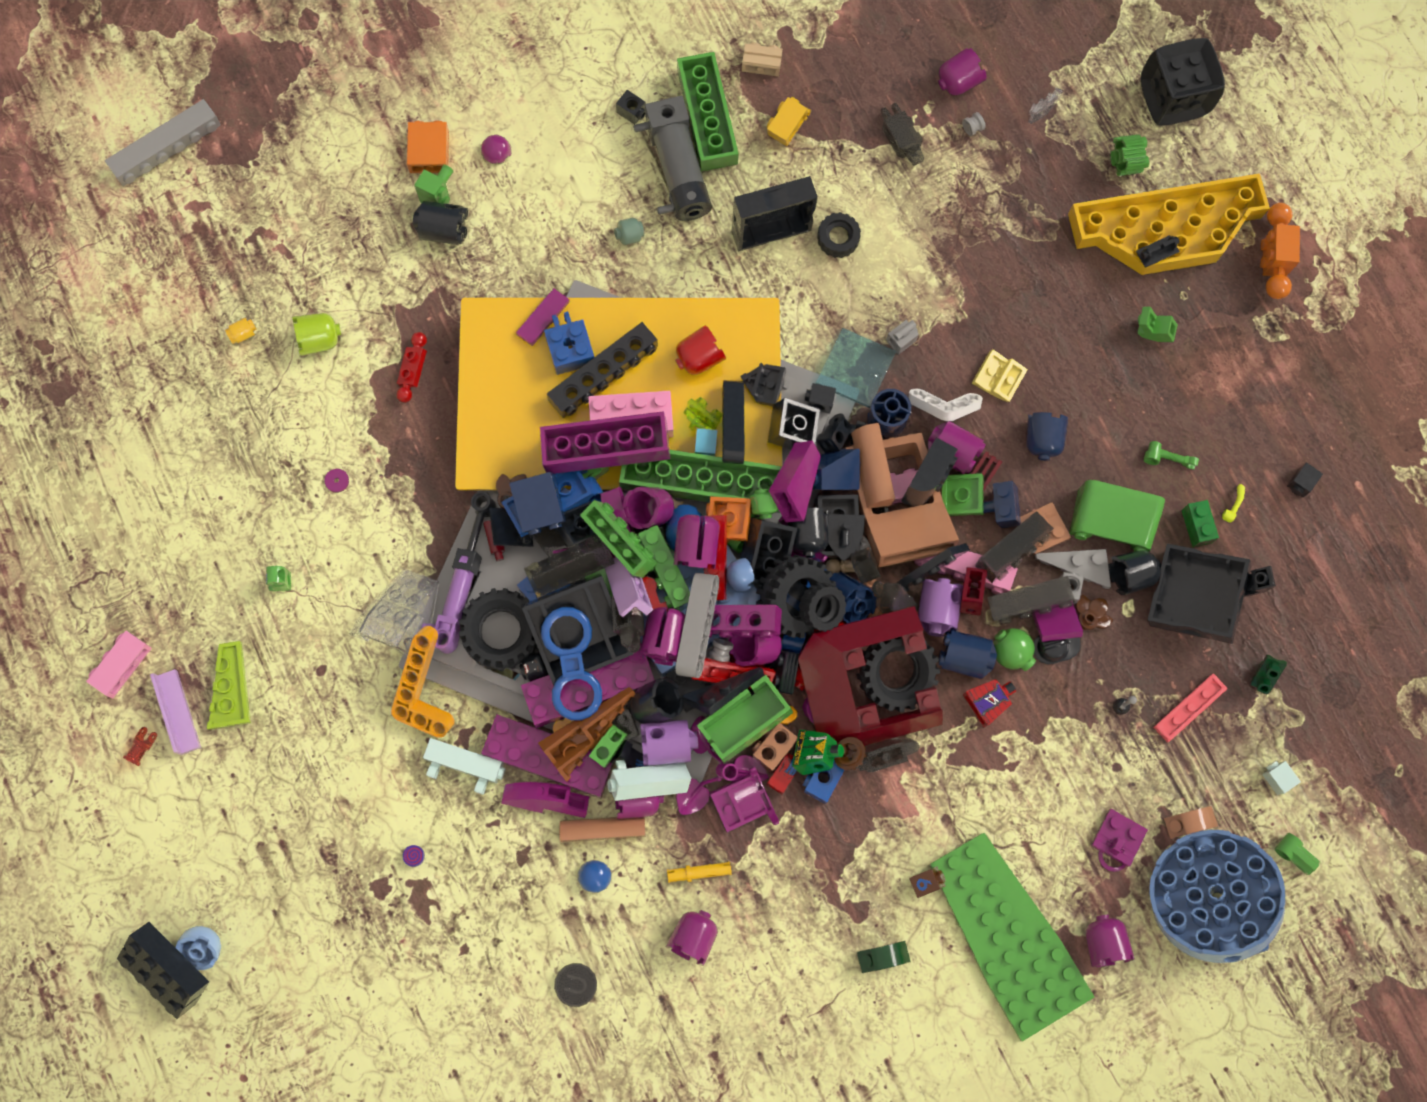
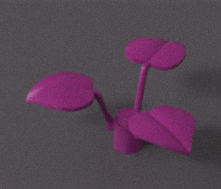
M699 716L690 728L693 732L697 731L698 748L693 749V751L703 754L708 750V753L719 762L716 767L717 777L704 780L700 784L696 779L691 778L687 793L676 794L678 811L682 815L695 813L706 805L710 794L709 790L703 787L705 784L721 781L722 779L734 782L748 775V769L752 767L757 769L761 781L769 778L764 767L751 756L741 755L734 760V764L724 763L712 751L711 748L713 747L697 727L699 723L706 719L704 716Z

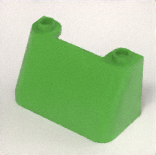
M1087 480L1078 489L1069 534L1074 535L1079 540H1086L1094 535L1130 544V548L1134 551L1147 550L1150 552L1165 499L1161 496L1101 481Z

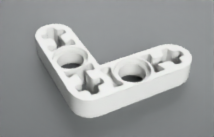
M911 389L908 396L912 405L944 421H953L979 410L983 399L978 394L969 393L946 402L921 389Z

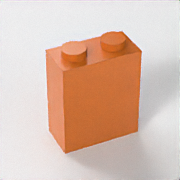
M439 120L433 122H408L407 166L409 172L422 173L425 169L431 173H439L443 164L449 165V129L447 122Z

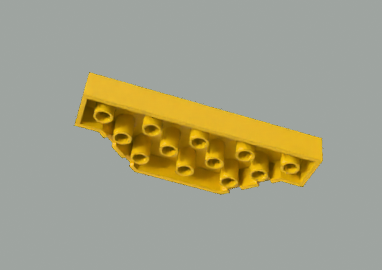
M1259 173L1076 203L1072 205L1068 216L1077 249L1096 246L1139 274L1145 275L1216 263L1244 221L1261 219L1270 207ZM1169 235L1178 237L1179 244H1177V248L1180 251L1179 253L1146 268L1144 267L1136 250Z

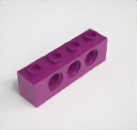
M715 605L709 638L712 637V634H719L720 637L731 638L732 634H740V637L752 638L753 635L773 638V635H780L782 609L777 605ZM720 617L719 624L713 626L714 620ZM740 617V623L734 626V620ZM761 617L760 624L754 626L755 619Z

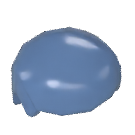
M746 558L731 562L726 571L728 583L735 591L744 592L749 590L751 586H748V584L754 581L750 562Z

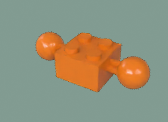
M1275 203L1267 211V220L1273 226V229L1261 241L1263 257L1261 258L1260 267L1263 268V276H1272L1266 283V292L1273 299H1283L1289 295L1292 283L1287 276L1300 262V226L1288 225L1292 220L1293 212L1291 207L1285 203Z

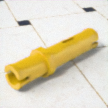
M730 861L693 867L685 865V868L667 869L668 883L685 880L692 882L693 879L732 875Z

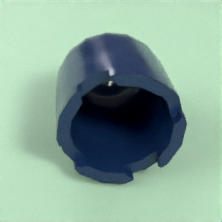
M1035 412L1033 416L1029 414L1026 437L1028 451L1032 455L1038 456V460L1050 461V457L1060 455L1065 447L1068 417L1060 415V418L1052 417V413Z

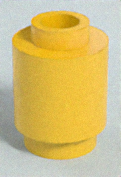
M245 317L229 325L225 332L232 344L254 336V331L257 329L251 319L247 320Z

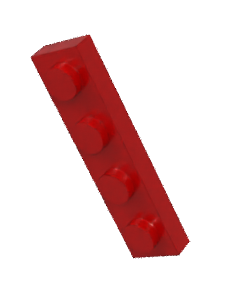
M710 515L709 517H713L719 523V538L715 569L711 568V564H707V568H704V574L718 575L719 588L716 600H726L727 516Z
M705 658L701 676L699 678H691L717 683L758 667L740 666L733 662H720ZM760 667L763 669L764 676L767 675L770 681L773 682L775 671Z

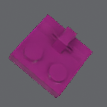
M1109 809L1091 846L1121 864L1130 867L1148 829L1115 810Z

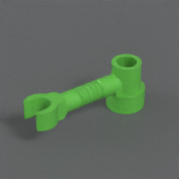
M1157 441L1150 442L1148 451L1145 452L1144 462L1149 465H1158L1160 459L1165 458L1181 463L1192 470H1195V466H1198L1199 462L1197 457L1182 456L1161 449L1162 444Z

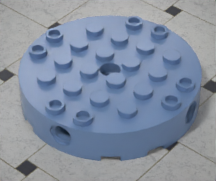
M1204 830L1186 835L1178 839L1175 844L1161 854L1151 875L1150 900L1153 914L1160 930L1175 947L1196 959L1213 963H1231L1250 958L1271 943L1282 925L1285 914V886L1281 872L1273 858L1260 848V845L1245 836L1241 837L1224 830ZM1221 893L1222 896L1217 899L1212 894Z

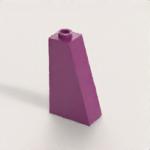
M813 440L796 442L793 445L769 489V493L785 522L804 521L821 457Z

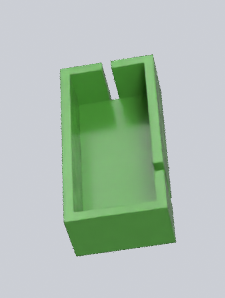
M767 675L751 685L755 693L751 696L748 689L744 690L697 725L724 763L728 762L793 714L792 709Z

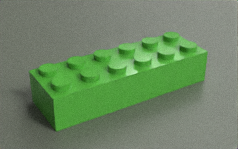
M709 52L677 58V72L701 172L738 165V148L715 53Z

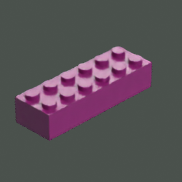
M664 411L540 427L542 465L546 473L552 472L556 474L671 459L667 420Z
M641 643L630 646L633 655L589 672L599 681L602 688L601 704L629 686L635 691L637 688L654 681L646 656L644 655V659L639 657ZM549 675L521 685L536 728L565 718L554 708L552 702L553 684ZM582 679L568 681L560 692L562 704L571 711L586 709L591 705L594 698L592 686Z
M496 714L481 752L483 756L501 761L506 765L558 784L569 786L572 789L594 797L602 798L613 768L612 763H609L604 768L589 757L593 751L590 749L582 759L583 763L580 767L576 766L570 774L571 778L566 782L538 744V742L551 735L550 733Z

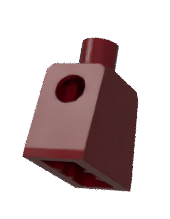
M966 568L961 613L981 615L987 570ZM971 583H978V588H972Z

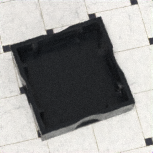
M811 176L734 197L731 232L738 252L812 231L813 213L816 209L818 196Z
M1167 544L1160 569V581L1154 593L1148 616L1149 626L1233 644L1251 570V560L1225 554H1210L1193 548Z

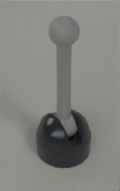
M1130 696L1128 700L1118 698L1113 702L1114 712L1118 715L1128 713L1131 707L1130 704H1135L1137 698L1135 696Z

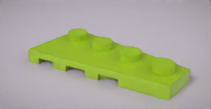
M235 641L219 644L215 668L216 676L212 688L213 697L209 709L210 717L209 722H207L208 730L251 723L242 642Z

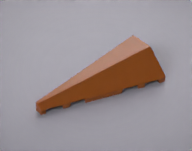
M630 686L600 704L598 710L591 717L583 720H574L538 742L541 749L566 782L571 778L570 774L576 766L580 767L583 763L582 759L590 749L593 750L611 728L612 721L618 713L622 714L625 710L624 706L631 696L634 697L635 692Z

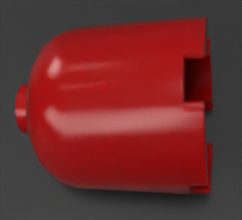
M704 325L677 344L676 355L678 358L675 359V362L680 370L685 369L691 375H698L726 360L723 350H719L715 344L717 340L708 326Z

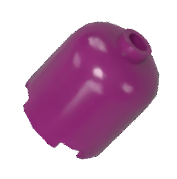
M966 48L940 66V80H938V84L943 91L946 90L949 94L957 96L986 81L985 69H980L978 63L981 60L973 49Z
M637 487L628 491L624 497L622 509H625L626 521L632 527L638 529L650 528L656 525L662 526L671 519L674 512V501L671 495L664 489L658 487Z
M732 634V637L728 640L734 645L729 654H733L736 660L735 663L740 666L772 663L777 659L782 648L780 635H773V638H763L760 635H753L752 638L740 637V634Z
M664 795L615 801V810H620L616 814V818L651 817L657 813L660 803H664Z
M699 910L698 913L694 911L686 912L680 918L665 947L672 948L671 951L688 961L692 957L697 960V965L704 966L717 937L718 928L715 922L710 919L711 915L703 910Z
M1101 915L1096 917L1097 921L1087 926L1086 940L1092 967L1115 965V961L1124 960V963L1135 960L1126 926L1121 920L1109 918V915Z

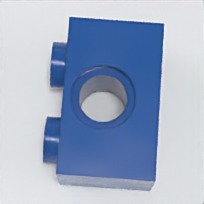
M835 761L831 770L822 771L829 777L827 783H821L818 780V774L821 772L813 773L812 776L808 774L803 783V786L806 787L804 793L824 804L828 802L844 772V769L838 767Z

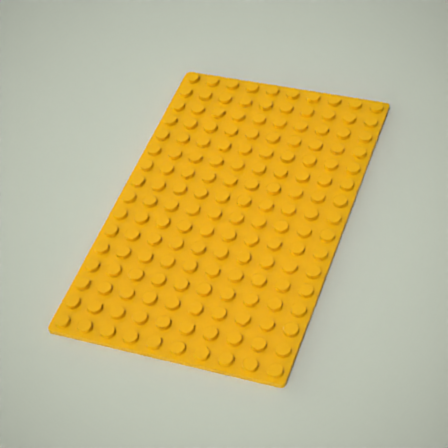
M462 298L455 482L457 490H497L496 482L501 474L506 475L511 480L519 474H525L529 478L546 473L542 465L540 427L590 421L589 402L577 407L578 409L573 415H567L562 418L548 401L547 393L577 370L559 375L556 374L545 332L533 346L516 334L545 298ZM568 298L570 300L569 304L558 315L559 326L567 324L564 319V312L567 311L569 312L571 322L583 319L594 357L641 322L653 333L658 340L657 350L650 356H644L636 367L627 369L620 379H614L609 383L610 385L606 390L598 391L593 396L670 391L673 419V437H669L670 450L695 453L697 428L717 430L715 457H722L723 380L743 381L740 376L756 369L760 363L781 367L780 302L778 298ZM552 323L548 327V329L555 327L554 323ZM706 325L716 338L715 344L719 350H723L726 360L701 374L691 375L685 369L680 370L675 362V359L678 358L676 346L680 341ZM639 345L631 346L632 350L641 348ZM621 356L615 358L616 362H623L625 360ZM606 368L599 371L600 374H607L609 372ZM590 380L583 383L584 386H591L593 384ZM745 384L744 461L782 466V447L768 443L773 407L756 403ZM571 392L567 395V397L570 399H573L577 396V394L574 392ZM622 465L609 467V471L596 480L602 490H612L620 487L619 479ZM564 486L565 488L571 490V486Z

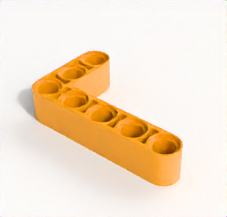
M424 626L412 639L391 714L397 721L441 738L453 727L455 720L450 713L419 700L438 639V632L435 628Z

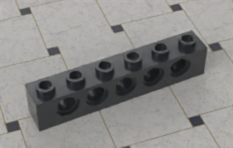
M641 322L547 393L548 401L562 418L567 415H573L577 411V407L589 402V396H593L598 391L606 390L610 382L614 379H620L630 367H636L644 356L652 355L658 347L657 338ZM639 345L641 348L632 350L631 346ZM621 356L625 360L623 362H616L615 358ZM603 368L609 370L607 374L599 373V371ZM587 380L593 382L591 386L583 385V383ZM571 392L577 394V396L573 399L567 397V395Z

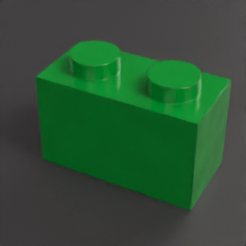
M1208 500L1190 503L1181 510L1192 548L1212 544L1219 539Z

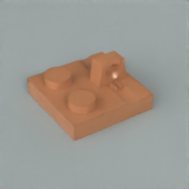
M1053 502L1021 516V526L1019 528L1033 555L1071 538Z

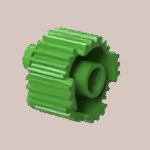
M1136 134L1113 138L1115 149L1111 151L1110 160L1112 166L1117 167V176L1138 174L1143 172L1144 168L1149 167L1150 161L1145 150L1148 142L1145 136L1141 137V135Z

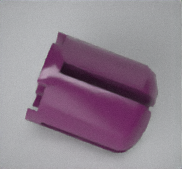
M690 514L684 515L679 519L673 565H677L678 561H682V565L707 568V564H711V568L715 569L720 528L716 519L709 516L699 517V515Z
M666 607L653 609L647 617L639 657L644 659L645 655L655 660L654 663L673 666V662H677L686 615L673 608H670L668 612Z

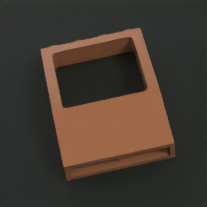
M922 433L883 440L887 459L914 455L918 469L928 453ZM854 445L845 449H854ZM860 477V490H853V494L858 495L859 514L864 515V531L878 567L936 556L947 548L958 545L959 538L943 503L940 490L939 492L934 491L928 500L929 504L874 514L871 508H867Z

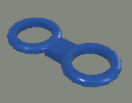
M561 607L553 610L545 618L541 626V638L544 646L552 654L560 657L563 674L556 680L552 688V702L555 710L561 716L569 720H583L591 717L598 710L602 702L600 683L592 674L584 671L581 655L592 639V626L588 617L582 611L573 607ZM563 616H572L578 619L583 627L581 642L570 649H562L556 646L550 638L552 623ZM582 679L592 686L594 698L590 706L582 711H571L562 704L560 692L568 681Z

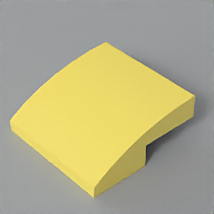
M990 350L972 384L1003 401L1010 402L1028 369L1015 360H1008L995 350Z

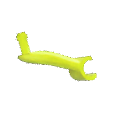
M1242 484L1237 486V499L1231 511L1225 509L1222 514L1223 520L1229 523L1234 521L1237 515L1236 512L1244 499L1245 487Z

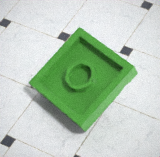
M983 474L948 475L942 485V500L949 516L983 515Z

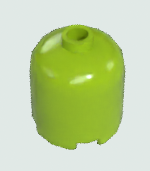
M319 313L292 317L293 323H295L293 325L300 356L327 351L336 346L338 342L337 336L341 335L339 323L335 324L334 319L330 315Z

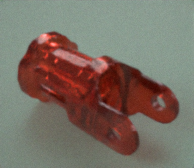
M142 727L132 741V747L127 755L123 756L124 759L137 766H140L142 757L146 751L150 750L157 738V733L152 732L147 740H144L148 730L147 727Z

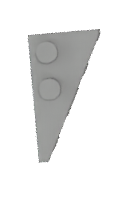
M1106 549L1038 553L1034 555L1036 560L1045 565H1052L1063 572H1077L1078 576L1084 577L1083 580L1103 586L1102 588L1109 589L1111 587Z

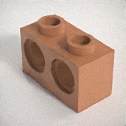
M781 723L765 734L768 737L763 743L759 741L752 749L755 752L752 757L771 773L798 739L796 735ZM782 733L786 737V741L781 744L777 743L774 736ZM765 749L772 751L773 758L770 760L764 759L761 754L762 751Z

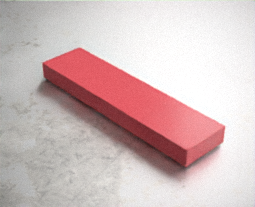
M1214 673L1211 674L1153 728L1167 743L1170 742L1228 688Z

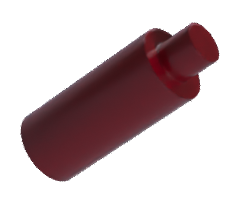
M485 521L483 525L490 553L495 555L497 562L504 560L503 553L505 552V547L493 544L491 521Z

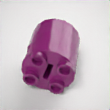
M951 421L936 426L928 439V450L936 437L958 449L955 454L958 459L953 468L963 475L964 473H970L976 463L973 458L975 456L979 457L986 446L983 443V439Z

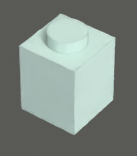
M1286 761L1271 763L1266 767L1268 771L1262 774L1277 795L1285 794L1301 782Z

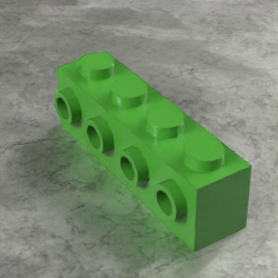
M594 500L580 516L633 576L643 578L657 564L653 559L654 554L647 547H643L639 543L641 540L634 532H629L626 528L628 525L622 518H617L614 515V509L610 504Z
M658 525L639 533L638 537L641 540L639 543L643 547H647L654 554L653 559L657 564L650 571L654 570L657 576L655 581L659 590L663 589L666 595L663 598L668 609L673 608L679 611L686 609L690 591L678 566L673 565L674 558Z

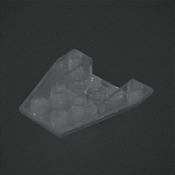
M403 569L358 616L349 634L367 642L369 639L396 648L402 655L408 656L412 639L422 629V624H432L439 581Z

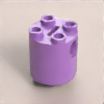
M938 578V582L925 579L922 584L918 617L923 629L929 635L943 637L946 631H951V629L958 630L963 585L950 584V580L945 578Z
M687 720L640 724L644 766L691 762L690 751L698 748L697 731L693 732L688 728Z

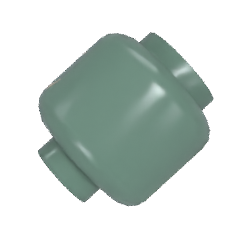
M636 218L620 220L617 223V228H614L615 238L620 240L623 245L640 242L641 237L644 236L642 222Z

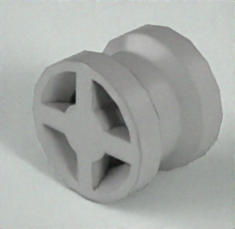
M978 112L972 114V117H966L962 120L963 128L969 136L975 135L976 131L985 129L984 119Z
M714 638L712 642L713 649L709 652V657L720 662H728L730 659L729 652L734 646L733 643L724 639Z

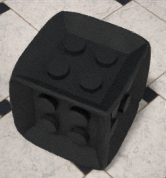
M1208 38L1185 40L1156 49L1149 56L1141 72V87L1149 112L1154 122L1160 126L1177 124L1205 116L1215 108L1225 90L1222 68L1214 47Z

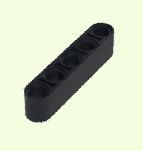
M723 380L722 463L744 464V381Z

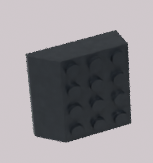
M600 573L521 605L553 686L556 680L563 675L560 657L552 654L544 646L541 638V626L545 618L553 610L561 607H573L582 611L588 617L592 626V639L588 647L581 653L585 672H592L633 655ZM563 616L556 619L550 628L552 642L562 649L575 647L581 642L583 637L582 624L572 616Z

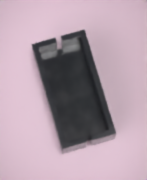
M147 922L129 935L117 957L121 966L127 969L135 977V980L142 984L150 992V995L157 999L165 1007V1010L176 1019L196 1005L209 984V981L150 922Z

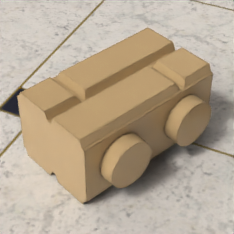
M756 42L745 43L742 72L779 77L783 49L776 45H769L767 47L760 46Z

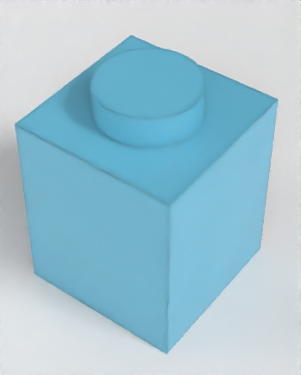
M697 428L695 454L715 456L717 430Z

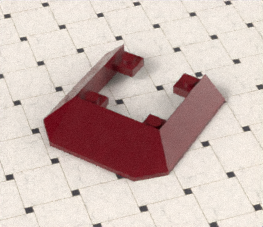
M915 606L834 627L831 631L812 633L798 656V662L816 732L829 734L837 744L844 738L854 737L866 746L943 725V710L940 707L935 687L914 692L918 710L879 720L875 703L855 708L846 671L865 666L862 647L901 637L906 654L927 649L923 635L924 630Z

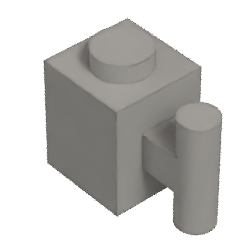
M905 320L888 333L886 341L898 355L916 342L919 335L916 323L913 320L910 322Z

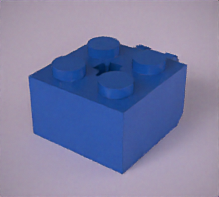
M568 311L564 312V319L567 324L559 326L558 317L552 315L555 327L544 330L557 375L580 369L595 358L583 319L571 322Z

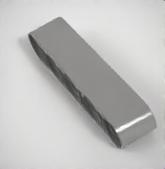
M696 573L693 577L676 662V674L679 676L699 678L702 674L719 588L718 575Z

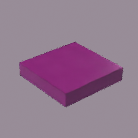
M1072 602L1032 607V615L1042 642L1082 637L1083 630Z

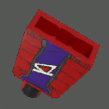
M995 679L966 691L963 696L985 728L1012 705L1009 696L1016 692V688L1010 681L1001 686Z

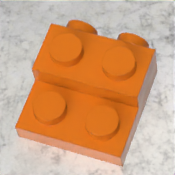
M710 496V503H707L706 515L727 516V542L729 540L748 541L751 518L750 498Z

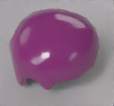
M497 134L490 135L482 142L481 154L487 162L492 164L504 163L505 159L512 154L511 145L503 136Z

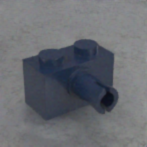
M1013 481L994 483V498L990 501H983V514L995 512L996 523L1001 528L1021 526L1018 487Z

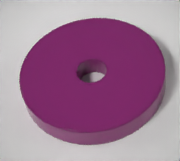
M332 469L326 474L324 482L331 492L339 493L348 487L349 476L342 469Z

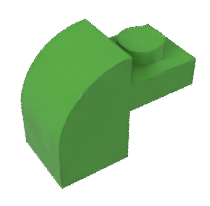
M1143 307L1142 313L1138 317V334L1145 339L1156 342H1174L1178 325L1172 316H1156L1151 307Z

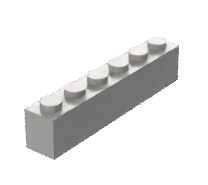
M203 99L104 161L121 185L125 186L134 182L142 174L150 172L158 164L166 162L174 154L182 152L190 144L198 142L206 134L214 132L221 124Z

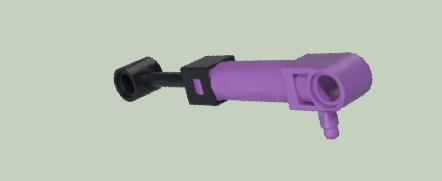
M484 491L475 493L471 498V505L476 510L475 513L477 515L467 549L457 548L452 565L454 573L442 615H438L436 624L423 623L421 628L432 626L437 630L438 639L435 648L445 654L452 653L458 646L460 637L459 621L462 619V611L466 605L473 577H477L482 557L475 551L484 517H490L489 508H497L496 502ZM487 501V504L481 507V504ZM448 637L447 642L441 645L442 640Z

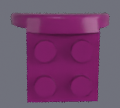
M755 767L748 769V775L709 793L726 832L765 814L768 815L773 825L779 824V819Z

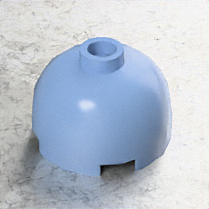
M195 926L186 930L181 935L175 948L197 970H206L212 968L218 960L221 951V941L217 933L212 929L204 926Z

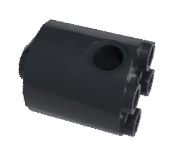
M423 201L414 212L413 227L416 229L420 240L455 245L462 244L463 238L467 237V227L464 224L465 219L467 220L468 208L461 205Z

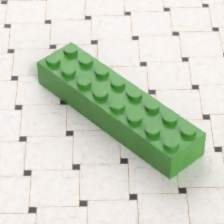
M670 450L671 459L622 465L619 486L622 490L629 491L637 487H658L666 490L671 497L710 503V496L750 498L754 494V490L769 489L782 466L744 461V464L722 463V457Z

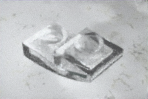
M1056 87L1053 94L1049 92L1045 100L1041 98L1038 104L1034 103L1028 113L1031 115L1028 122L1032 124L1047 115L1059 101L1063 90Z

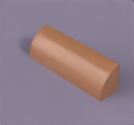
M879 423L862 426L854 430L851 435L854 449H860V477L867 508L891 506L895 500V494Z
M610 817L560 821L561 842L646 837L645 817L625 819Z

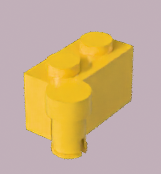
M788 97L785 102L782 101L777 109L778 113L774 118H770L766 126L768 135L785 146L789 145L802 123L807 119L806 116H809L811 113V109L801 105L799 100L794 97Z

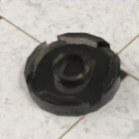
M572 963L566 965L558 972L555 978L554 989L557 997L563 1004L570 1007H580L586 1005L594 998L597 991V979L590 967L582 963Z

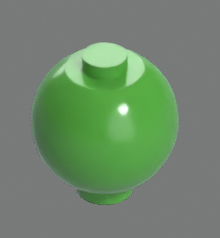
M1016 628L1002 629L995 635L996 660L1000 665L1008 669L1021 668L1023 671H1027L1035 664L1036 660L1033 657L1035 651L1034 643L1025 631Z

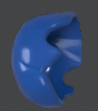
M590 860L580 867L578 882L584 890L599 893L607 889L611 882L610 868L604 862Z

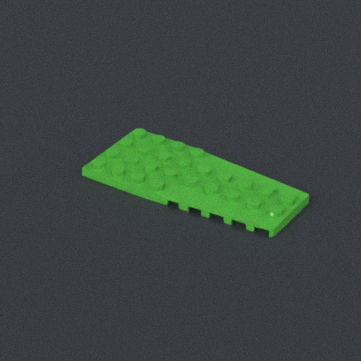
M985 833L976 836L930 864L931 868L938 867L943 872L946 886L942 890L947 898V902L966 937V942L975 956V960L987 985L1020 1041L1023 1042L1095 998L1062 941Z

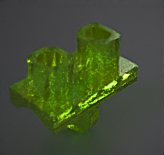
M702 397L695 401L691 398L684 411L687 419L691 422L689 428L692 431L696 427L699 429L716 430L722 413L717 409H714L711 413L706 410L708 404Z

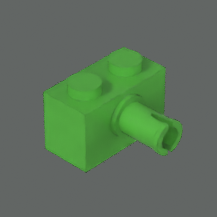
M443 164L437 175L425 169L423 170L414 185L420 203L423 201L449 203L450 196L446 183L454 172L451 167Z

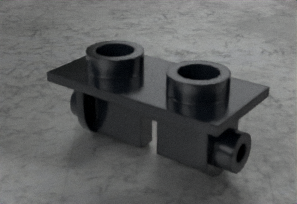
M1169 235L1136 250V253L1146 268L1179 253L1180 251L1177 248L1179 239Z

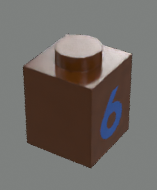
M938 867L909 878L917 898L946 886L944 883L946 882L945 876Z

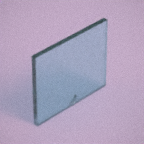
M842 328L816 384L836 388V394L870 408L896 351Z

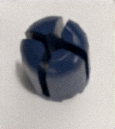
M846 573L832 574L829 579L836 582L835 587L841 590L845 596L846 612L843 616L845 622L851 623L866 619L870 613L874 614L877 607V597L874 596L872 589Z

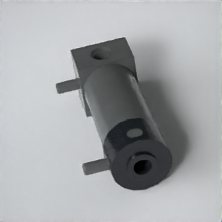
M683 96L645 104L646 122L636 124L633 128L634 132L648 130L652 146H656L671 204L657 207L658 214L674 212L676 219L680 221L695 220L707 215L712 209V204L690 136L689 116Z

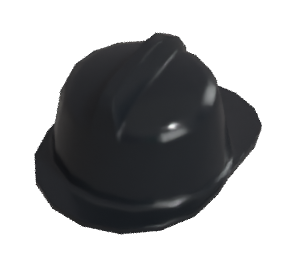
M1039 635L1034 640V655L1040 662L1045 664H1055L1069 660L1079 653L1081 647L1080 638L1042 642Z

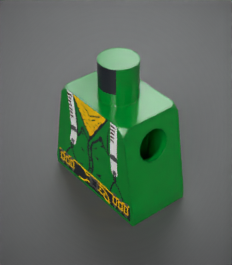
M799 730L792 767L802 775L831 770L834 758L843 757L844 748L841 744L837 745V742L827 733Z

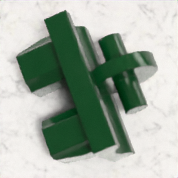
M1267 654L1253 676L1251 685L1257 687V691L1269 694L1287 666V661L1277 660Z

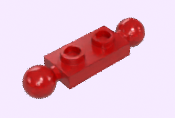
M416 332L412 335L411 343L413 347H406L396 383L401 387L397 390V399L403 403L409 402L412 399L410 388L418 387L427 351L422 347L426 345L427 337L421 332Z

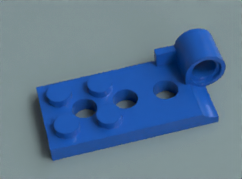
M580 471L555 474L564 512L589 501L601 502L600 494L603 491L594 477L584 479ZM564 486H571V490L569 492H561V489ZM513 496L502 501L520 536L523 537L529 534L528 532H522Z

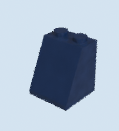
M841 449L840 451L827 452L820 455L812 490H860V449Z
M548 472L509 483L522 532L534 535L541 533V528L549 526V530L562 527L561 523L566 522L554 473Z

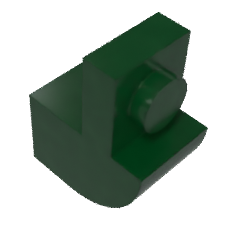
M906 941L857 952L862 973L887 969L911 962Z

